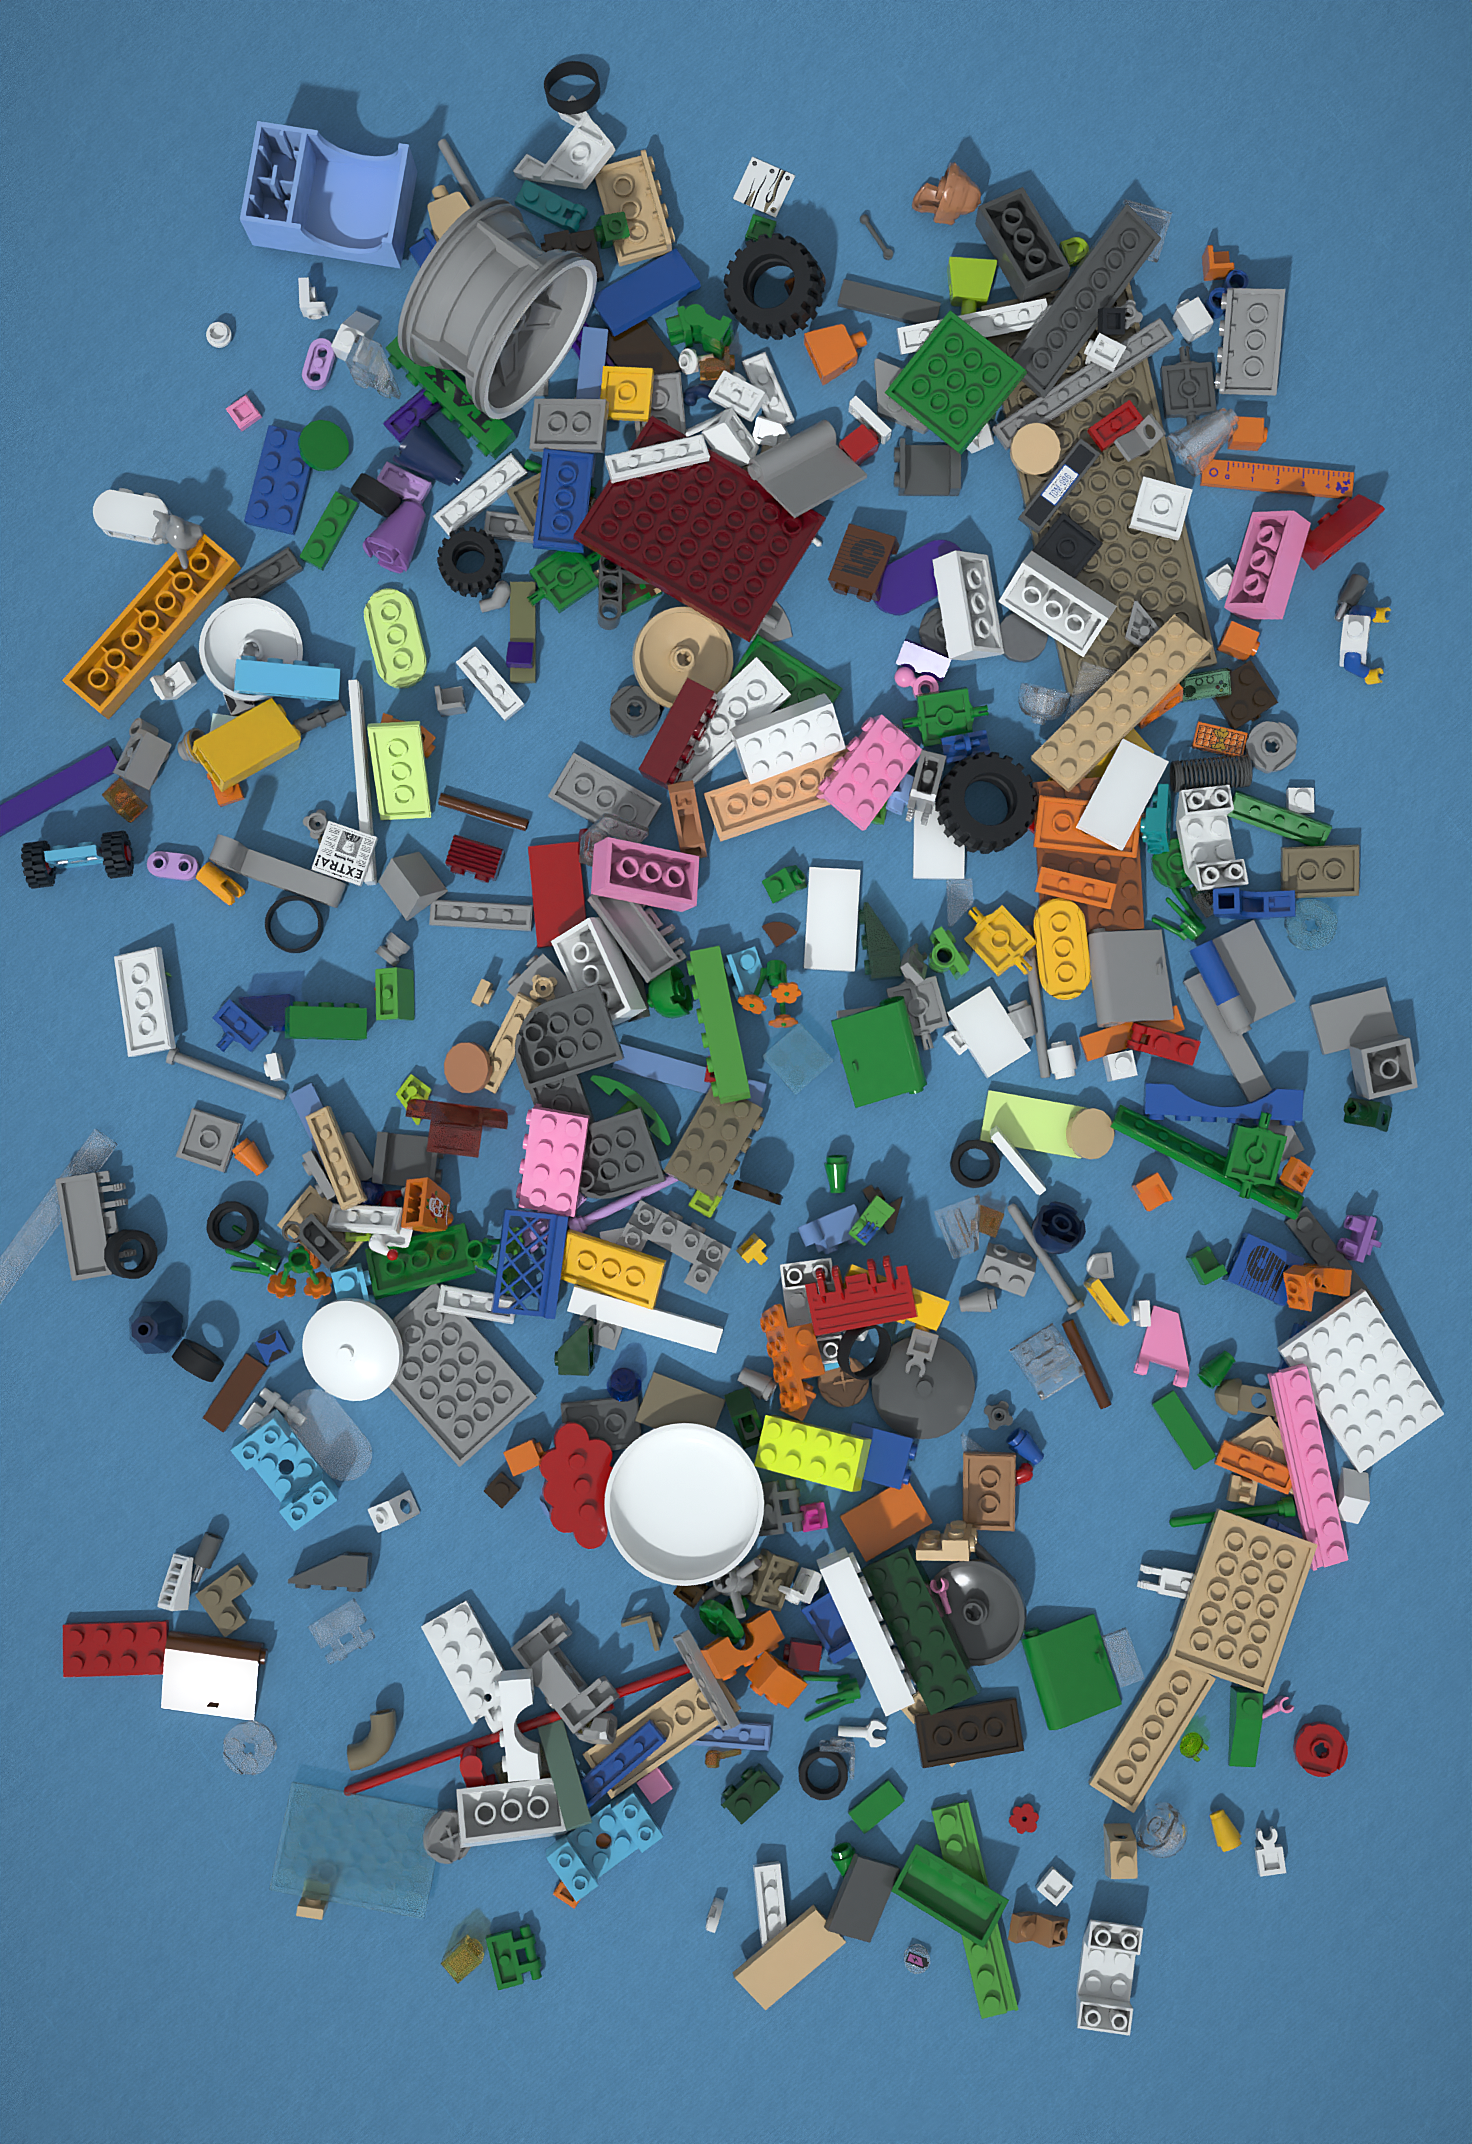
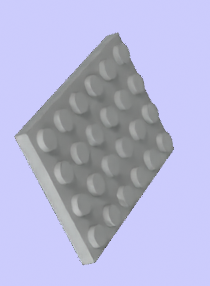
M437 1283L430 1285L392 1319L402 1340L403 1361L398 1376L389 1388L453 1461L461 1467L538 1396L468 1317L436 1311L440 1286Z

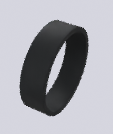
M569 61L561 63L551 69L544 80V89L549 106L562 114L573 115L585 112L592 108L600 97L601 90L598 74L592 66L584 62ZM569 75H583L595 82L594 88L588 95L574 101L559 100L549 93L555 82Z
M287 896L277 900L269 908L265 917V930L268 938L276 947L289 953L308 951L317 944L323 933L324 924L319 909L309 900L300 896ZM289 901L308 903L314 909L318 918V928L314 938L307 945L296 949L280 946L275 941L271 932V919L274 912L282 904Z
M879 1325L847 1330L842 1336L837 1349V1361L840 1368L845 1373L859 1380H867L877 1375L883 1369L890 1356L891 1339L888 1332ZM875 1328L879 1335V1346L874 1359L864 1369L852 1372L849 1365L852 1345L863 1332Z

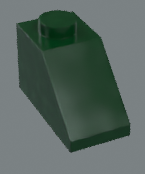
M588 1318L555 1352L554 1363L555 1366H558V1375L589 1376L595 1369L593 1318Z
M748 1386L725 1394L724 1398L743 1449L759 1444L763 1425Z

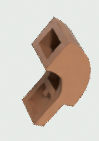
M693 780L679 781L668 785L680 852L699 856V858L707 857Z

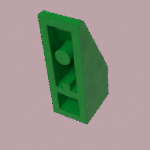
M1230 1686L1229 1766H1256L1263 1720V1693L1248 1687Z

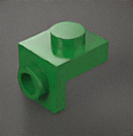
M624 212L601 215L596 222V226L593 228L595 240L600 242L601 249L611 248L616 240L627 239L630 236Z
M797 865L785 867L762 881L773 904L778 903L797 891L807 888L805 875Z

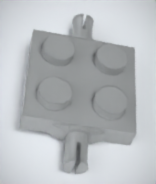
M904 976L905 981L902 984L886 989L888 998L904 996L914 1036L921 1037L923 1050H928V1046L929 1049H932L934 1046L930 1033L935 1029L949 1026L936 976L925 978L923 982L916 985L911 979Z

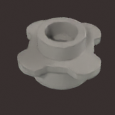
M1127 300L1123 306L1115 307L1125 308V314H1130L1129 317L1125 315V330L1133 326L1135 322L1140 323L1143 318L1142 313L1137 311L1136 303L1133 300Z
M322 809L303 819V824L310 830V837L319 839L321 834L325 832L328 823L326 812ZM317 822H320L319 827L316 826Z

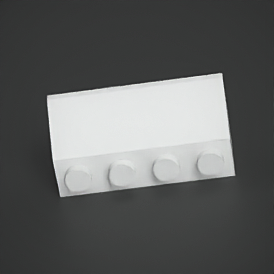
M953 551L933 559L934 576L937 584L938 601L941 608L942 625L949 659L966 661L1004 654L988 555Z
M1033 551L1022 562L998 601L1082 657H1084L1117 607Z
M589 917L551 941L573 992L600 984L613 1025L625 1022L647 1009L616 939L600 917Z
M552 1778L456 1790L460 1848L565 1835L567 1832Z

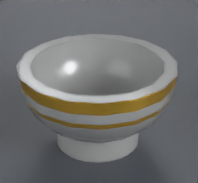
M193 728L186 732L182 741L178 743V753L184 761L190 760L193 763L201 764L192 751L194 741L205 735L199 728Z

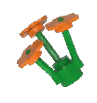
M781 960L767 962L766 968L760 969V977L754 993L739 997L738 1003L743 1005L742 1008L755 1014H761L762 1011H766L767 1006L758 997L766 979L769 985L778 986V988H774L771 991V995L776 998L780 1005V1015H777L775 1020L769 1021L768 1025L774 1028H789L798 1024V1020L786 1014L785 1002L794 1003L797 997L801 995V990L798 989L797 983H788L787 965Z
M299 1246L290 1252L288 1256L289 1262L284 1264V1271L279 1272L278 1275H271L270 1283L267 1286L268 1292L276 1294V1297L279 1299L285 1296L292 1297L296 1293L294 1287L296 1280L290 1278L289 1272L291 1270L298 1274L307 1272L310 1277L306 1280L307 1285L304 1287V1293L308 1296L312 1295L314 1299H318L321 1295L325 1296L331 1293L333 1280L331 1277H327L324 1272H317L315 1274L313 1269H318L321 1261L304 1246Z

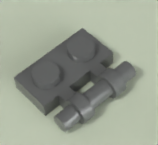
M795 1478L785 1480L787 1490H780L779 1480L761 1482L764 1495V1514L759 1537L784 1534L787 1532L785 1523L792 1522L793 1532L803 1531L802 1520H804V1513L800 1511L798 1497L801 1494L800 1488L796 1486ZM783 1499H788L790 1513L784 1514Z

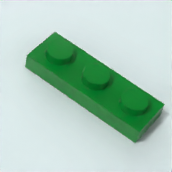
M335 491L301 552L300 559L323 571L356 513L359 504Z

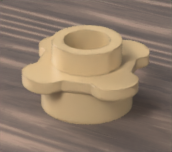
M539 974L533 976V990L530 991V997L534 1000L541 998L546 1001L555 999L554 987L557 985L556 978L541 977ZM545 986L546 990H541V987Z

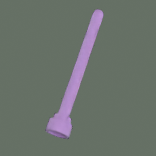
M666 1175V1181L636 1190L584 1217L580 1215L568 1218V1226L572 1230L584 1233L583 1231L587 1229V1226L679 1180Z

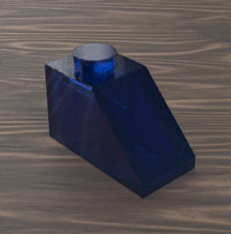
M284 994L238 997L239 1003L263 1025L273 1028V1032H285V1008L293 1006V1002H295L294 996Z

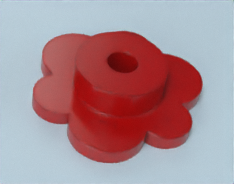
M1025 1803L1021 1807L1015 1806L1013 1808V1814L1009 1817V1824L1016 1828L1020 1834H1023L1025 1831L1032 1833L1037 1828L1036 1821H1038L1039 1815L1037 1812H1034L1031 1804Z

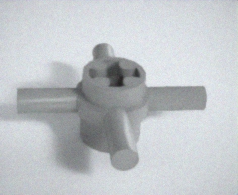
M754 1558L744 1566L740 1567L737 1565L725 1575L713 1580L714 1586L704 1593L702 1600H712L721 1593L730 1596L736 1618L745 1617L746 1612L741 1595L744 1596L751 1591L753 1586V1576L751 1573L761 1567V1561L758 1558Z

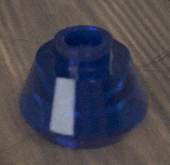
M360 1180L362 1190L368 1200L358 1205H378L386 1193L384 1185Z
M630 1368L615 1370L607 1380L609 1395L620 1402L633 1400L638 1396L642 1388L639 1374Z

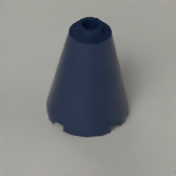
M420 418L418 421L421 426H413L398 448L401 450L400 457L394 455L393 461L445 485L451 486L453 483L458 485L466 474L462 471L464 468L463 463L430 425Z

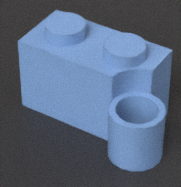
M852 1204L798 1227V1231L805 1247L815 1244L818 1252L824 1251V1254L827 1255L839 1250L838 1244L847 1241L851 1245L858 1242L848 1232L860 1216L855 1204Z

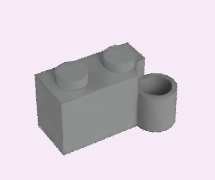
M137 718L130 727L129 734L131 737L113 773L137 786L149 790L158 778V771L162 763L169 756L171 744L157 737V727L141 718Z

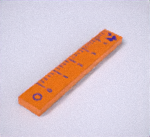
M1205 458L1202 460L1200 486L1345 499L1348 496L1351 499L1354 472Z

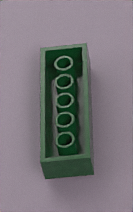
M913 1544L907 1545L863 1567L861 1571L930 1715L977 1695L982 1687L937 1594L930 1588L931 1581L921 1561L916 1560V1550Z

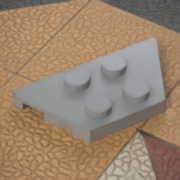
M876 358L874 370L877 415L925 434L929 429L885 394V391L903 369Z

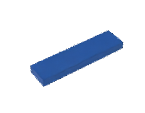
M651 1719L580 1779L588 1808L667 1741V1738Z

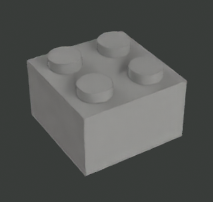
M1393 1034L1349 1045L1357 1095L1370 1100L1418 1088L1409 1037Z

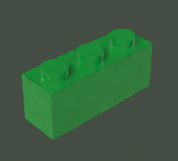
M295 1001L293 1006L285 1008V1039L365 1040L367 1039V1008H359V1003H344V1007H334L332 1002H319L318 1007L308 1006V1002Z

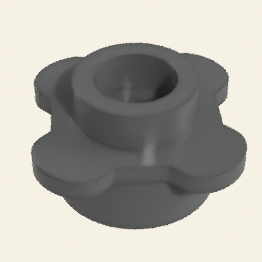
M1000 1401L993 1406L987 1405L984 1408V1413L989 1419L988 1426L990 1429L997 1430L999 1426H1009L1013 1423V1417L1009 1415V1405L1006 1401ZM997 1413L1001 1414L1000 1418L996 1417Z

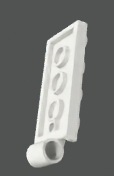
M467 1600L421 1626L471 1723L474 1724L479 1718L485 1716L489 1728L493 1733H496L503 1729V1722H498L497 1706H501L500 1697L495 1696V1681H499L500 1672L505 1671ZM486 1694L491 1695L492 1699L490 1701L486 1699Z

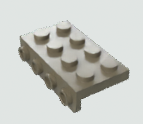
M711 1086L667 1163L664 1173L709 1196V1199L712 1201L717 1196L721 1198L728 1186L725 1183L729 1174L734 1175L740 1165V1161L737 1159L741 1152L746 1154L753 1141L750 1139L751 1134L754 1130L759 1131L765 1120L762 1117L763 1108L747 1099L720 1104L719 1096H713Z

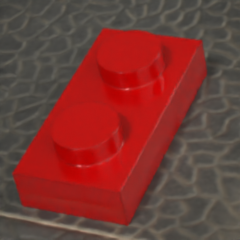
M1128 400L1091 426L1087 432L1103 452L1113 445L1117 438L1134 430L1144 418L1133 403Z

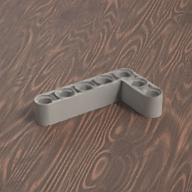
M220 834L217 835L209 857L211 861L226 870L334 908H338L346 884L341 881L253 851L240 842Z

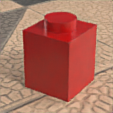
M862 424L839 442V448L859 466L878 451L879 438L873 429H867Z

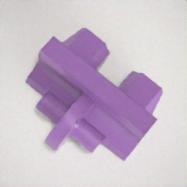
M1347 1215L1344 1221V1228L1352 1230L1350 1240L1340 1238L1336 1250L1345 1255L1344 1257L1347 1260L1363 1263L1365 1255H1370L1373 1247L1381 1248L1382 1245L1381 1242L1375 1240L1378 1232L1374 1230L1377 1218L1365 1215Z

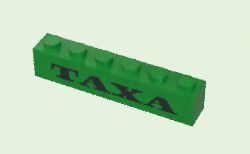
M398 335L385 348L390 356L388 361L397 370L402 368L407 373L406 379L414 387L419 385L424 389L423 395L433 405L438 402L443 408L441 413L450 422L455 420L460 425L459 431L468 440L472 437L478 443L476 447L484 456L487 457L490 454L496 460L516 440L514 432L501 419L490 418L474 405L472 396L467 391L466 384L451 370L439 369L433 366L424 367L416 364L401 352L398 344Z

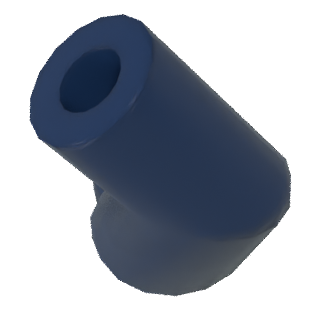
M705 384L689 387L684 392L683 402L688 406H694L697 403V399L705 398L710 400L708 395L713 387Z

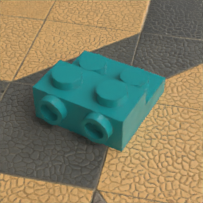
M1158 784V793H1153V808H1146V817H1141L1143 842L1147 843V852L1150 854L1169 852L1172 815L1169 784Z

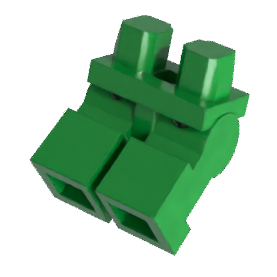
M698 304L689 305L686 309L684 306L677 307L678 315L665 318L671 346L684 342L686 349L693 347V343L702 344L703 351L713 354L714 357L722 360L734 340L732 319L723 315L721 320H718L706 314L704 308Z

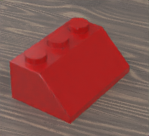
M1360 494L1352 500L1348 496L1337 505L1339 509L1333 515L1330 512L1325 514L1318 520L1319 526L1313 531L1309 528L1301 557L1314 571L1372 525L1385 508Z

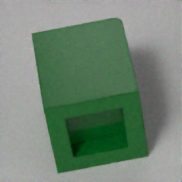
M1208 1246L1186 1257L1200 1285H1207L1228 1274L1224 1265L1218 1263L1211 1248Z

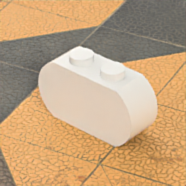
M119 488V491L107 490L96 499L93 506L95 522L108 536L160 545L163 542L161 538L153 540L157 522H159L158 518L153 515V511L156 510L168 515L172 513L157 495L151 493H144L143 496L137 495L125 488Z

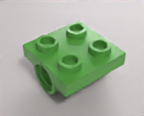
M941 926L933 931L929 937L934 945L933 950L928 956L929 967L936 973H945L950 970L956 980L960 979L970 970L968 968L970 962L963 951H957L954 946L956 940L949 930L945 931ZM937 953L946 954L948 962H940L937 958Z

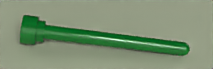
M1292 1496L1280 1497V1500H1277L1274 1504L1224 1510L1243 1518L1278 1514V1516H1283L1284 1518L1295 1517V1505ZM1215 1512L1172 1517L1169 1520V1524L1175 1528L1212 1523Z

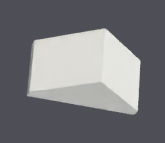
M1341 1468L1335 1497L1340 1520L1355 1524L1359 1523L1370 1503L1368 1473H1359L1357 1470Z

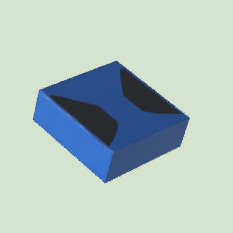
M280 1330L255 1342L266 1365L291 1353Z

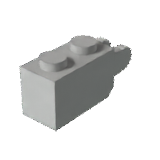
M921 750L907 804L908 812L905 821L911 822L915 810L923 812L921 825L927 826L929 814H932L946 760L945 755Z

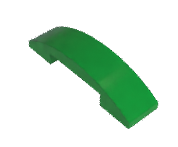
M593 1075L590 1078L610 1097L618 1089L636 1106H642L643 1112L655 1121L649 1130L668 1147L672 1144L662 1119L641 1095L613 1079Z

